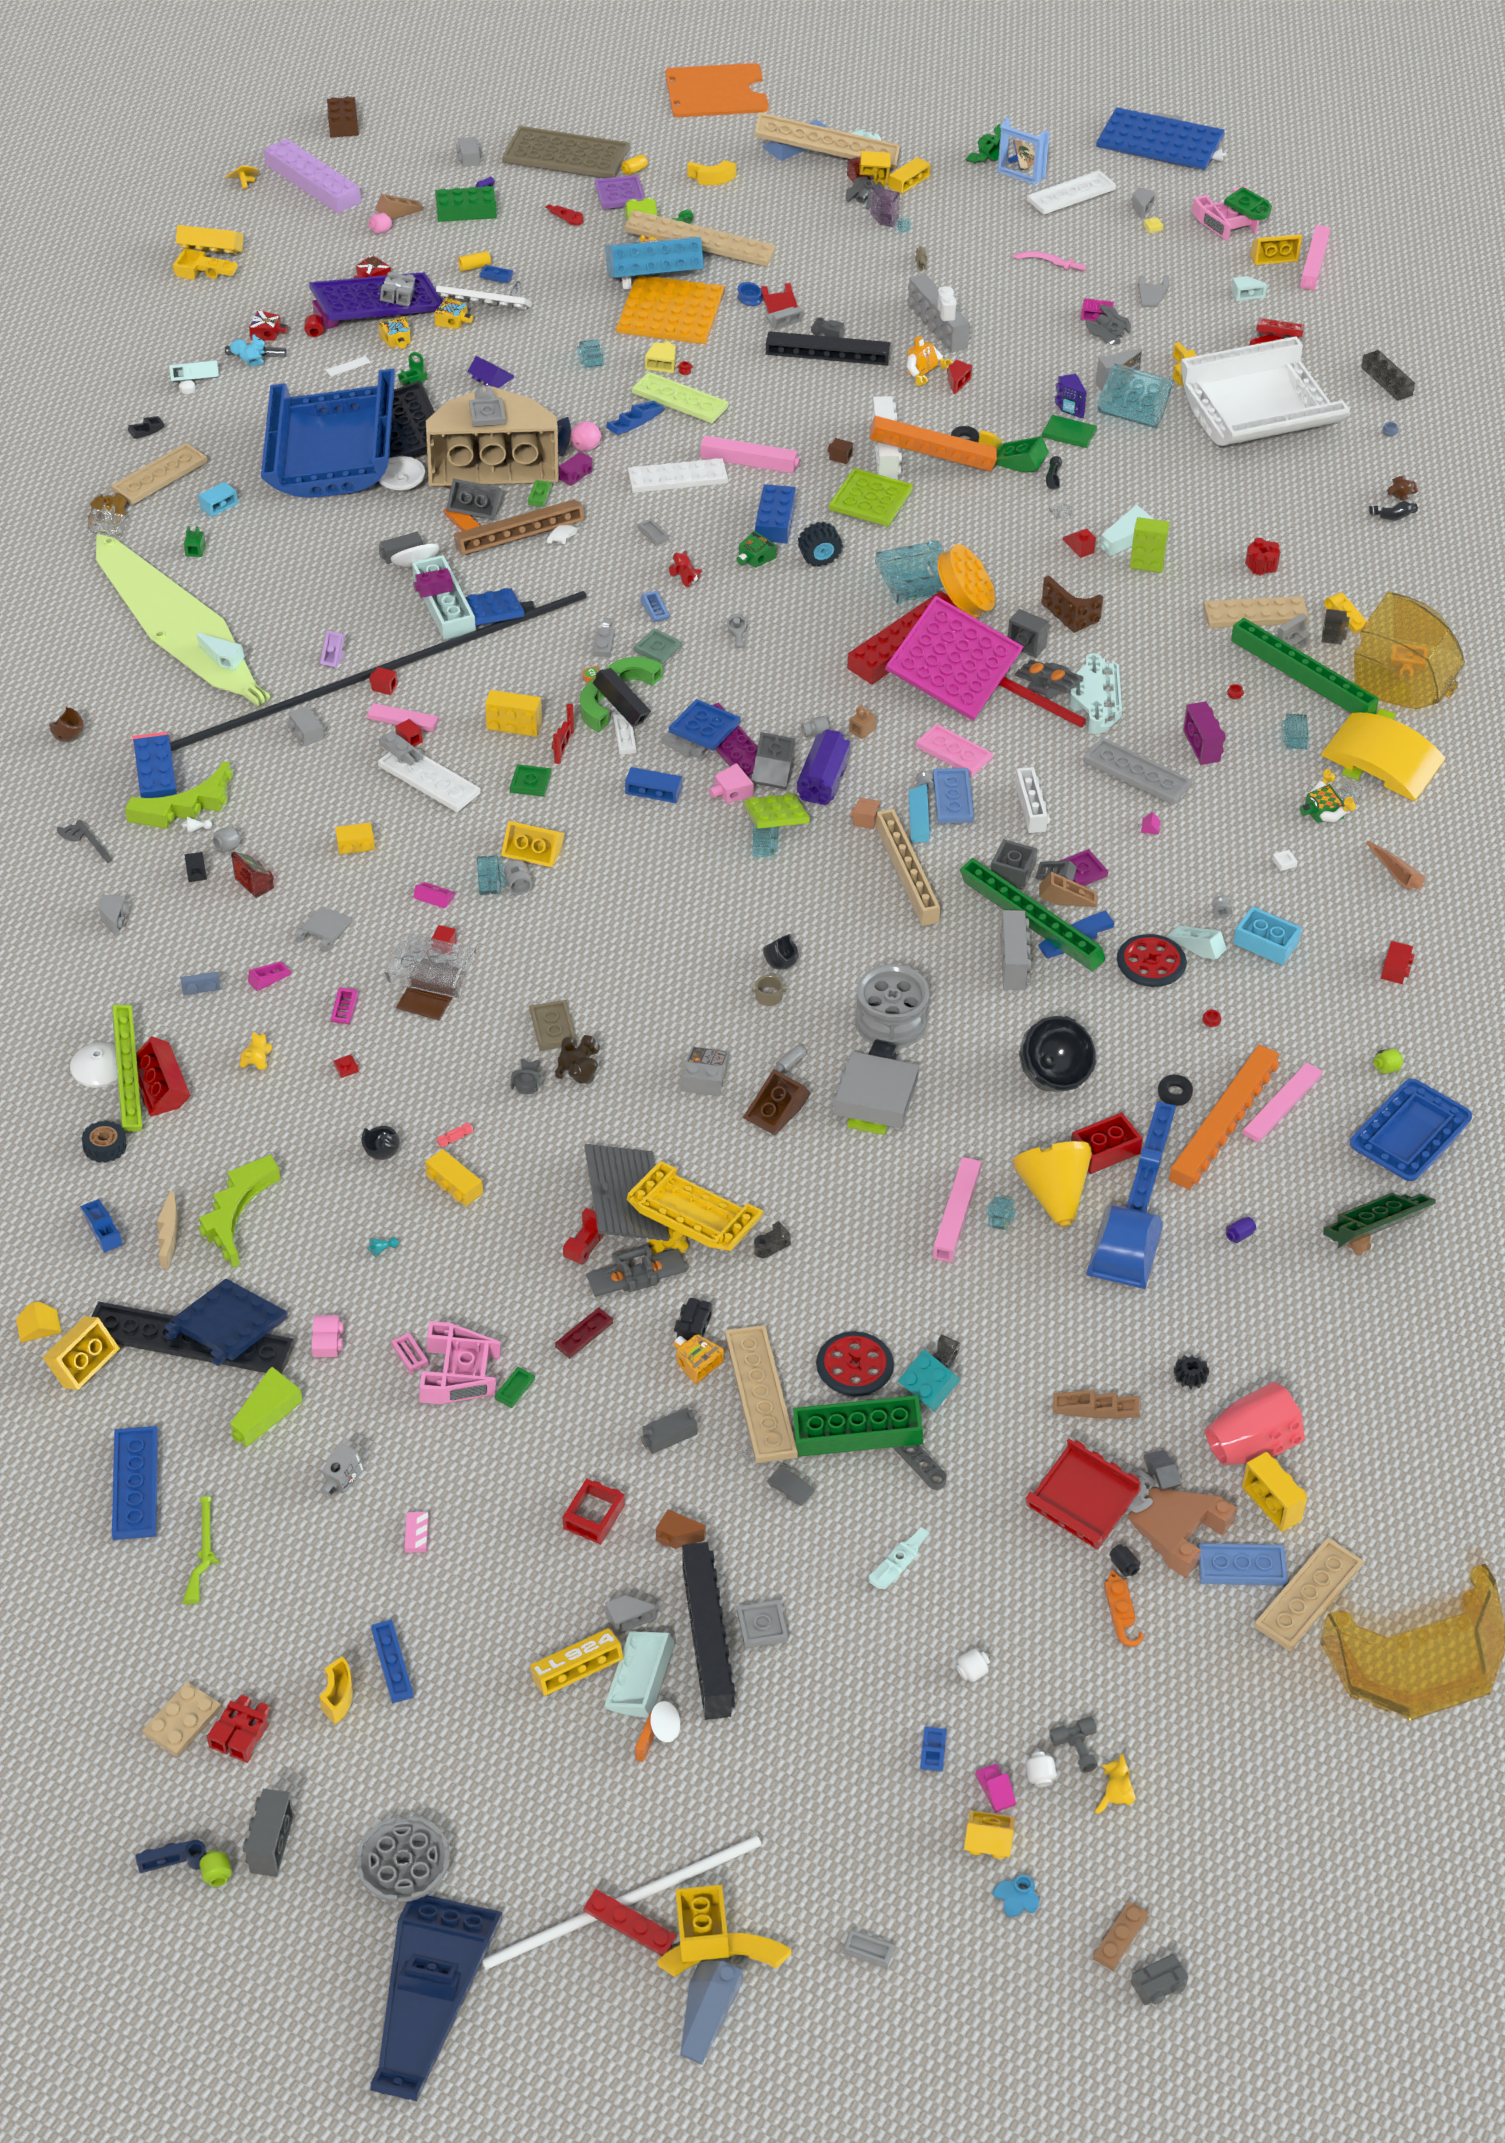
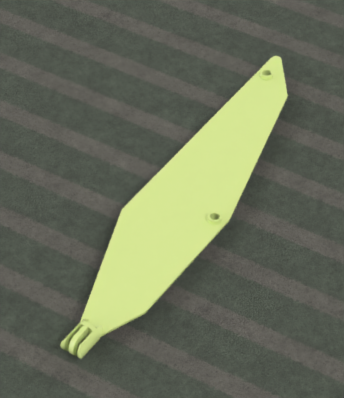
M99 529L96 531L97 563L152 641L213 687L243 695L257 707L265 703V700L268 701L270 699V695L255 683L244 659L236 670L233 671L220 667L200 648L197 633L235 643L222 617L105 530Z

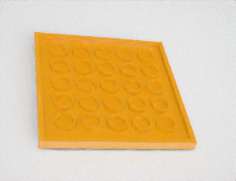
M636 275L616 326V333L706 344L725 292V286Z

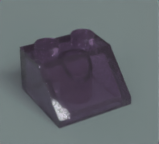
M872 187L870 214L879 225L894 227L899 219L900 192Z

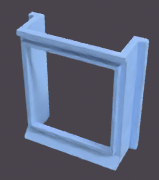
M1004 118V123L1000 126L1001 136L997 172L1036 185L1041 178L1045 179L1049 132L1044 130L1039 136H1035L1010 128V119ZM1009 136L1036 144L1033 177L1005 168L1007 165Z

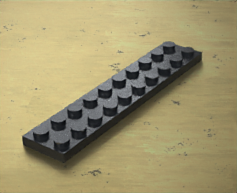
M99 1301L91 1316L100 1319L118 1345L211 1362L215 1358V1356L211 1355L212 1349L183 1333L178 1334L173 1340L165 1337V1334L169 1331L164 1329V1327L175 1316ZM266 1334L234 1360L227 1358L221 1365L267 1373L273 1367L282 1374L293 1348L294 1339Z

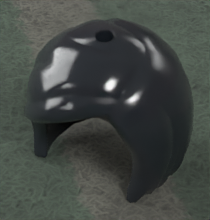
M790 934L782 936L763 947L764 957L767 963L774 969L787 970L797 962L798 948L792 941Z
M378 1126L371 1130L364 1128L361 1138L362 1146L370 1157L377 1160H386L396 1154L400 1147V1138L393 1128L389 1126Z

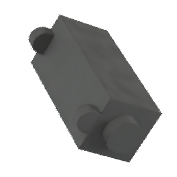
M413 532L381 541L379 544V555L381 559L385 560L386 564H391V557L403 550L423 545V540L418 532Z
M687 1407L642 1426L643 1435L641 1436V1441L644 1447H648L651 1453L654 1454L697 1435V1421L692 1410H689Z

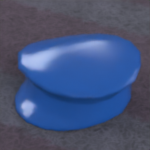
M743 282L738 285L737 290L739 294L737 298L739 301L748 306H757L762 302V290L757 284Z

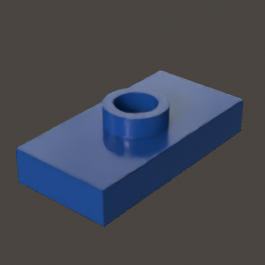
M485 265L480 272V278L509 283L514 275L513 270Z

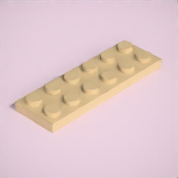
M185 443L111 485V490L114 493L123 495L127 502L133 505L208 462L207 456L188 443Z
M1303 596L1204 601L1203 603L1209 628L1233 627L1242 618H1246L1257 626L1282 625L1302 613L1307 616V623L1309 622Z
M1327 1538L1255 1621L1254 1628L1291 1652L1361 1569L1364 1561Z

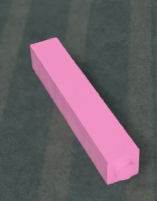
M1315 226L1300 288L1315 290L1331 227Z
M704 436L700 445L701 458L704 459L723 458V461L788 473H794L795 468L799 467L800 458L797 457L798 451L711 436Z
M964 1157L961 1159L934 1243L933 1259L953 1262L980 1176L981 1161Z

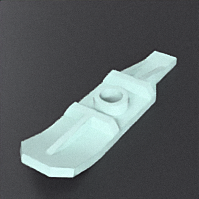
M920 1527L908 1540L900 1542L868 1576L869 1583L878 1589L889 1587L915 1559L918 1553V1546L929 1535V1532ZM901 1555V1556H903L904 1558H903V1559H897L896 1556Z

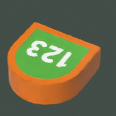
M596 665L583 670V680L589 683L590 680L596 677L595 675L599 671Z

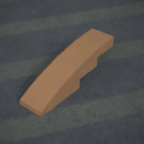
M1095 1390L1054 1393L1053 1395L1054 1413L1089 1418L1120 1419L1140 1417L1141 1400L1139 1396L1118 1397L1117 1393L1096 1394Z

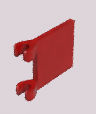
M784 283V292L769 294L767 286H761V294L768 314L790 307H798L792 292L791 283Z

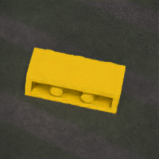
M916 157L889 174L888 188L903 194L930 177L931 164Z
M444 1149L425 1161L426 1176L438 1183L443 1191L450 1193L455 1201L462 1203L465 1207L483 1194L482 1181Z

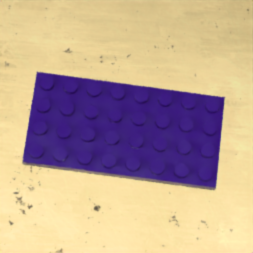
M425 272L409 273V275L415 277L414 292L410 306L396 304V298L394 303L380 301L381 287L385 283L387 275L309 282L311 292L329 321L435 312L443 302Z

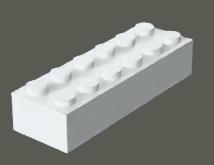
M892 396L873 397L872 421L875 415L897 421L896 403H893ZM874 441L877 474L898 480V475H901V448Z

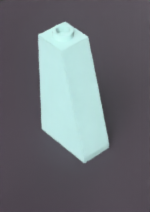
M1138 505L1134 506L1101 534L1100 548L1109 556H1112L1131 547L1137 517L1153 518Z

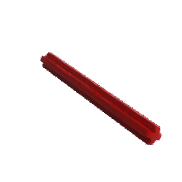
M1006 677L999 684V686L1080 728L1086 724L1084 717Z

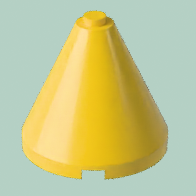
M1086 1142L1052 1144L1051 1148L1041 1150L1040 1147H1037L1014 1157L1012 1160L1014 1170L1054 1223L1060 1225V1227L1071 1226L1072 1222L1076 1219L1092 1155L1089 1144Z

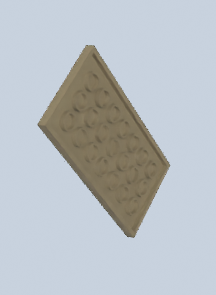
M519 126L502 156V162L577 173L579 175L613 178L616 176L630 148V144L624 141Z

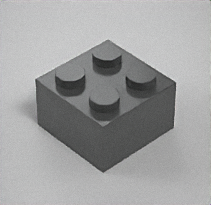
M1019 609L1009 619L1008 638L1024 646L1021 652L1037 658L1047 645L1049 621Z
M1003 839L991 862V871L1010 884L1024 888L1036 865L1037 848Z

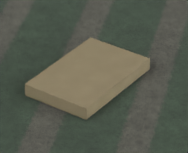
M566 1000L529 1006L539 1051L561 1048L562 1040L566 1037L573 1039V1045H577Z

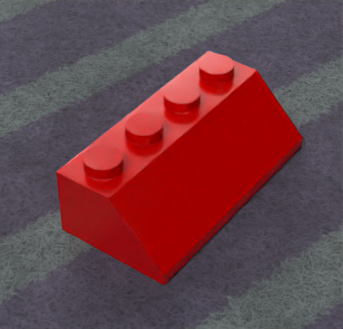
M151 1036L136 1053L139 1090L149 1115L156 1116L179 1109L191 1095L170 1043Z

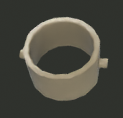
M764 975L757 979L755 989H752V992H755V999L758 1003L764 1006H774L783 999V992H786V989H783V982L780 978L774 975ZM765 987H772L778 991L766 994L760 990Z

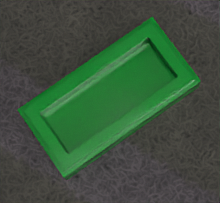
M517 1367L494 1395L495 1400L513 1408L535 1381V1375Z

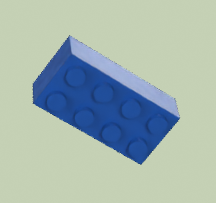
M772 484L763 485L755 523V532L771 542L788 543L795 507L796 487Z
M169 734L133 739L141 798H160L177 794Z

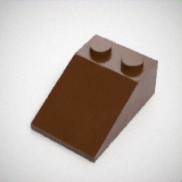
M773 1069L746 1111L743 1119L775 1136L801 1110L811 1093L804 1085Z

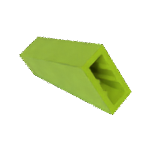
M271 1367L230 1423L231 1436L234 1441L242 1443L247 1448L302 1403L301 1389Z

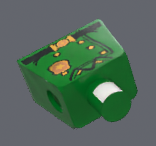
M753 531L739 544L737 562L740 565L748 563L753 567H759L776 559L777 545Z

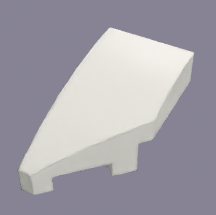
M570 525L558 526L548 536L547 543L556 541L566 544V538L576 535L577 528Z

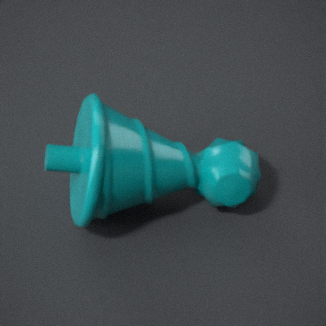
M371 1237L369 1240L370 1246L367 1249L371 1250L372 1255L376 1257L388 1247H398L399 1241L395 1237L390 1238L389 1241Z

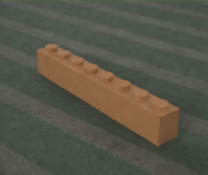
M573 499L454 533L456 549L464 555L555 529L561 525L583 521L582 504Z

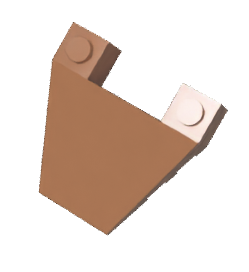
M1152 1488L1149 1491V1495L1145 1498H1151L1153 1500L1152 1505L1138 1513L1131 1511L1127 1517L1141 1535L1150 1541L1151 1547L1161 1554L1166 1565L1187 1578L1198 1565L1201 1549L1187 1540L1202 1523L1223 1536L1235 1522L1237 1507L1220 1496L1174 1490L1160 1491V1489Z

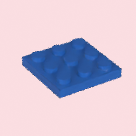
M503 588L494 592L487 591L478 595L470 594L465 597L475 616V626L524 617V609L512 588Z
M696 699L669 726V733L714 751L741 723V717Z

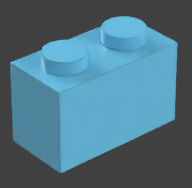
M225 481L198 495L200 508L211 517L238 504L236 490Z

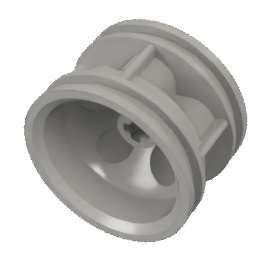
M886 964L868 970L860 978L857 985L855 1017L856 1029L860 1036L872 1045L875 1040L896 1045V1049L905 1048L916 1043L924 1035L927 1027L929 987L924 977L907 966ZM875 1002L881 1003L879 1006H871ZM904 1003H908L912 1007H907L904 1005Z

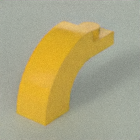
M726 160L714 166H704L693 162L687 164V177L698 180V184L720 185L736 177L737 164Z
M1178 342L1174 344L1173 358L1179 364L1173 367L1172 379L1181 387L1184 386L1181 359L1195 357L1196 353L1193 349L1187 350Z

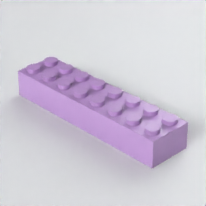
M287 138L264 149L265 165L336 213H340L361 202L360 187Z

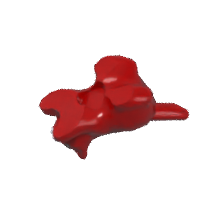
M686 550L683 553H674L673 560L675 563L669 566V573L671 576L680 575L683 585L689 587L691 581L700 579L699 576L702 570L695 569L692 566Z

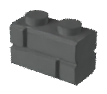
M1173 1953L1132 1973L1131 1984L1145 2006L1150 2003L1156 2005L1162 2002L1166 1995L1170 1993L1177 1995L1184 1991L1188 1981V1974Z

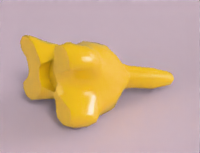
M255 1032L252 1033V1041L240 1055V1067L247 1068L250 1064H253L260 1071L267 1068L266 1054L272 1051V1045L270 1043L266 1044L264 1033L261 1035H257Z
M668 1227L669 1241L648 1238L646 1241L647 1244L652 1246L650 1249L652 1255L662 1253L670 1248L673 1250L678 1249L680 1254H683L689 1248L687 1236Z
M1120 1754L1119 1761L1115 1759L1106 1765H1101L1105 1769L1104 1774L1110 1777L1106 1785L1105 1795L1095 1809L1096 1814L1104 1811L1110 1802L1116 1805H1131L1136 1799L1130 1781L1128 1765L1126 1764L1124 1754Z

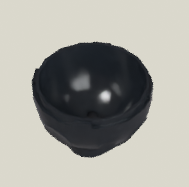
M1052 1016L1038 1021L1024 1034L1019 1050L1022 1071L1036 1087L1044 1091L1063 1092L1078 1088L1090 1077L1097 1062L1091 1036L1075 1019L1067 1016Z

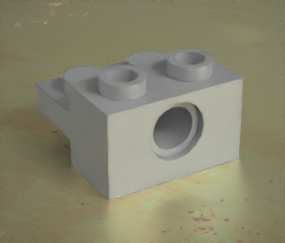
M1302 613L1294 617L1291 621L1281 625L1278 629V634L1274 636L1301 651L1309 643L1310 633L1305 630L1307 616Z

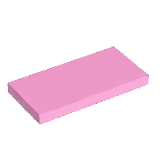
M935 724L916 741L917 748L955 768H968L970 776L977 773L993 758V753L938 724Z

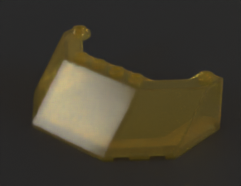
M1486 1563L1476 1566L1470 1571L1469 1578L1474 1589L1466 1591L1462 1596L1461 1605L1465 1613L1394 1636L1385 1637L1357 1626L1352 1615L1347 1611L1339 1610L1327 1614L1320 1644L1349 1696L1356 1700L1360 1698L1371 1702L1372 1706L1389 1712L1391 1710L1402 1715V1718L1411 1721L1490 1695L1505 1654V1622L1497 1582Z

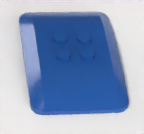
M1407 1079L1351 1137L1350 1146L1353 1150L1402 1179L1415 1181L1470 1123L1472 1113L1466 1107L1419 1080Z

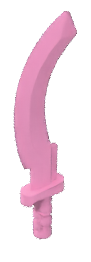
M1026 251L1012 255L1016 259L1026 257L1043 258L1053 262L1055 265L1064 266L1066 270L1073 268L1085 271L1086 265L1074 263L1073 259L1065 261L1058 256L1045 252Z

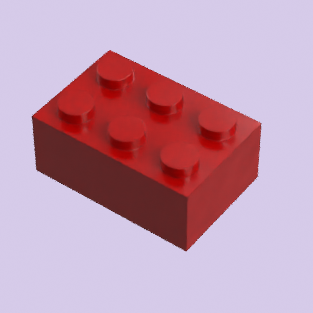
M1122 1112L1072 1132L1071 1142H1086L1091 1147L1092 1155L1088 1167L1090 1174L1141 1154L1143 1138Z

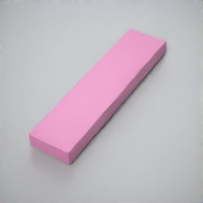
M375 703L372 704L367 714L368 719L395 725L410 719L421 730L430 732L434 731L439 722V716Z

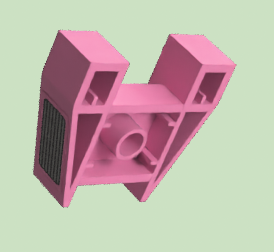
M1241 187L1234 188L1232 193H1234ZM1208 195L1194 198L1191 213L1200 223L1226 241L1229 240L1230 230L1239 227L1249 226L1253 233L1257 234L1259 220H1253L1225 205L1224 201L1213 203Z
M429 1321L427 1353L445 1354L443 1373L422 1371L419 1403L446 1404L495 1395L496 1377H486L488 1358L500 1359L501 1342L452 1323Z

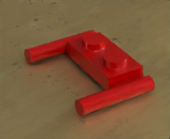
M571 703L566 705L567 722L564 721L561 728H558L557 733L553 734L551 748L554 750L555 764L561 763L563 752L571 734L574 733L573 704Z

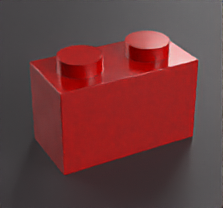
M1391 941L1381 979L1403 984L1404 978H1408L1411 967L1408 965H1412L1415 954H1412L1413 946Z

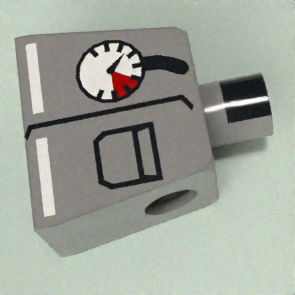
M342 1442L338 1444L322 1470L326 1480L321 1487V1491L324 1494L331 1496L336 1489L343 1493L346 1492L364 1471L365 1468L357 1450Z

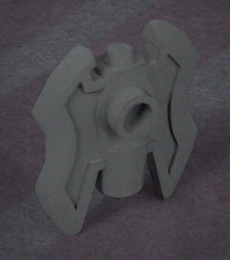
M868 176L854 179V184L846 191L847 201H850L855 196L859 203H864L867 199L865 209L876 205L879 196L885 193L883 184L880 181L875 184L874 180H867Z
M1099 305L1104 315H1099L1096 320L1097 323L1086 320V326L1092 334L1103 338L1106 344H1120L1121 340L1119 337L1124 335V330L1128 333L1131 332L1129 319L1119 315L1116 309L1111 306Z

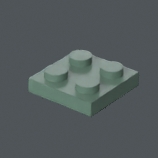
M654 628L634 646V652L663 664L681 647V641Z

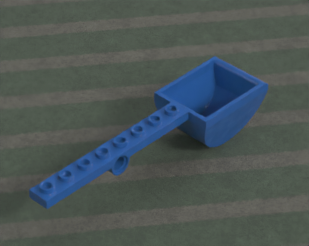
M1157 1101L1146 1142L1142 1148L1139 1166L1127 1207L1110 1204L1104 1211L1087 1268V1276L1146 1289L1163 1228L1161 1218L1158 1215L1147 1213V1208L1176 1105Z

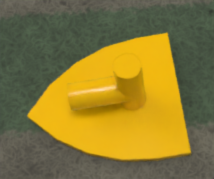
M242 165L226 175L225 178H240L242 189L245 190L248 189L247 182H255L254 176L260 175V171L255 167Z

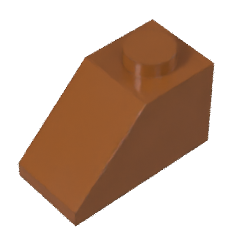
M668 1509L656 1527V1541L663 1546H670L674 1549L680 1548L682 1545L704 1541L706 1538V1525Z

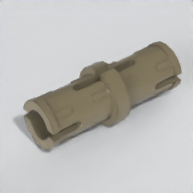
M919 246V249L917 247L915 256L917 269L920 271L923 270V266L926 269L927 261L925 248Z

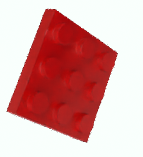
M1259 318L1256 330L1260 334L1271 332L1275 333V336L1283 337L1284 335H1290V338L1297 337L1299 339V337L1303 336L1305 324Z

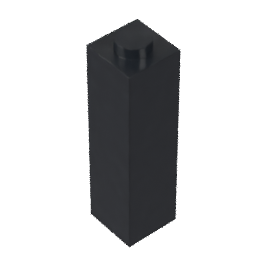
M612 668L598 671L593 681L594 686L632 727L642 724L651 710Z

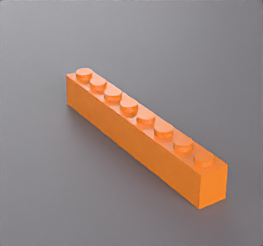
M876 415L870 425V440L987 471H992L997 460L996 447Z

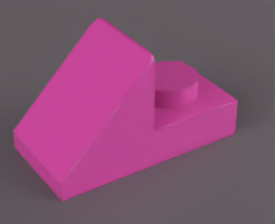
M996 1763L976 1771L975 1776L995 1813L1016 1805L1009 1776L1007 1773L1002 1775Z

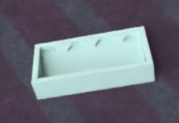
M629 1631L622 1652L624 1659L618 1663L604 1705L606 1709L629 1716L648 1718L655 1706L675 1644L669 1633Z

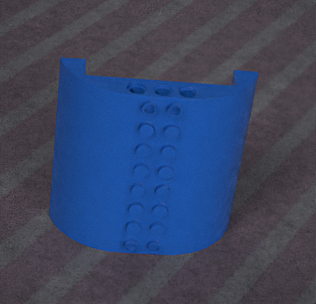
M395 369L379 370L377 386L296 397L290 396L286 383L270 385L261 468L262 479L283 493L308 498L358 492L379 481L385 474L389 463Z

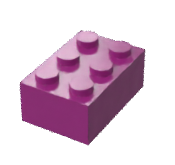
M1206 701L1187 704L1183 732L1200 765L1220 762L1221 754L1224 752L1223 742L1226 736L1225 732L1220 728L1218 719H1215L1212 708L1209 707Z

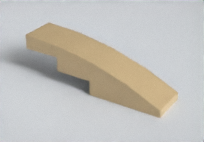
M170 1191L157 1220L161 1268L169 1269L178 1237V1213L173 1191Z

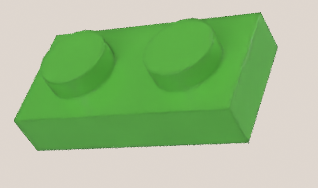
M535 480L528 498V505L544 507L552 483Z

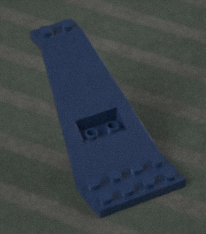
M429 1895L406 1903L398 1918L379 2066L371 2081L370 2091L406 2100H418L502 1920V1912Z

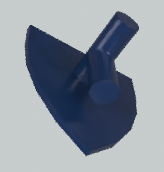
M569 417L557 421L558 454L562 457L567 450L571 437Z

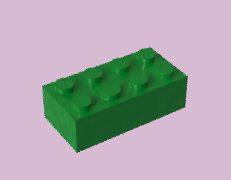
M494 186L435 190L438 222L497 218Z

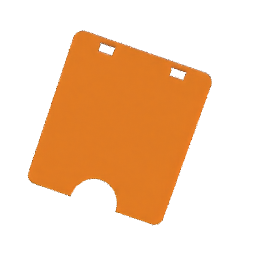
M757 63L673 67L665 70L672 114L675 117L768 111L769 106L766 93H757L749 88L751 84L762 81L760 65Z

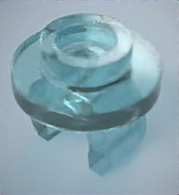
M901 217L897 220L896 227L900 232H907L911 227V222L907 217Z

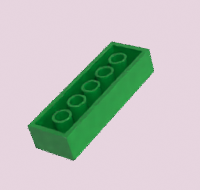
M919 1395L793 1408L798 1457L924 1444Z

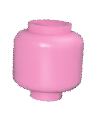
M379 213L371 216L368 225L375 234L385 233L391 228L392 221L387 214Z

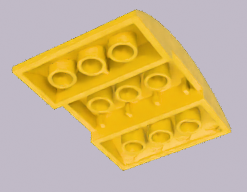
M1351 713L1321 753V756L1347 769L1353 770L1354 767H1357L1385 781L1384 787L1414 802L1445 760L1431 742L1412 728L1388 717L1371 713Z

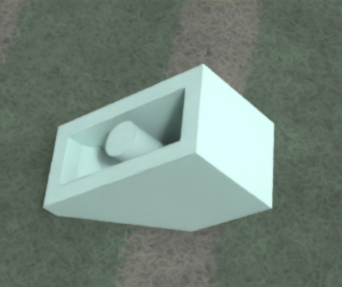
M1248 276L1232 279L1231 292L1236 301L1265 298L1267 290L1265 282Z

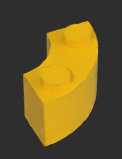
M343 1656L324 1668L327 1687L319 1696L321 1710L334 1725L340 1722L346 1715L353 1699L350 1668Z

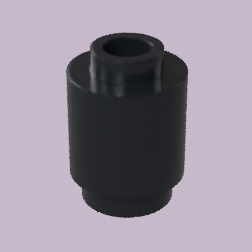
M1119 1544L1110 1551L1111 1562L1123 1576H1134L1138 1573L1141 1562L1127 1546Z

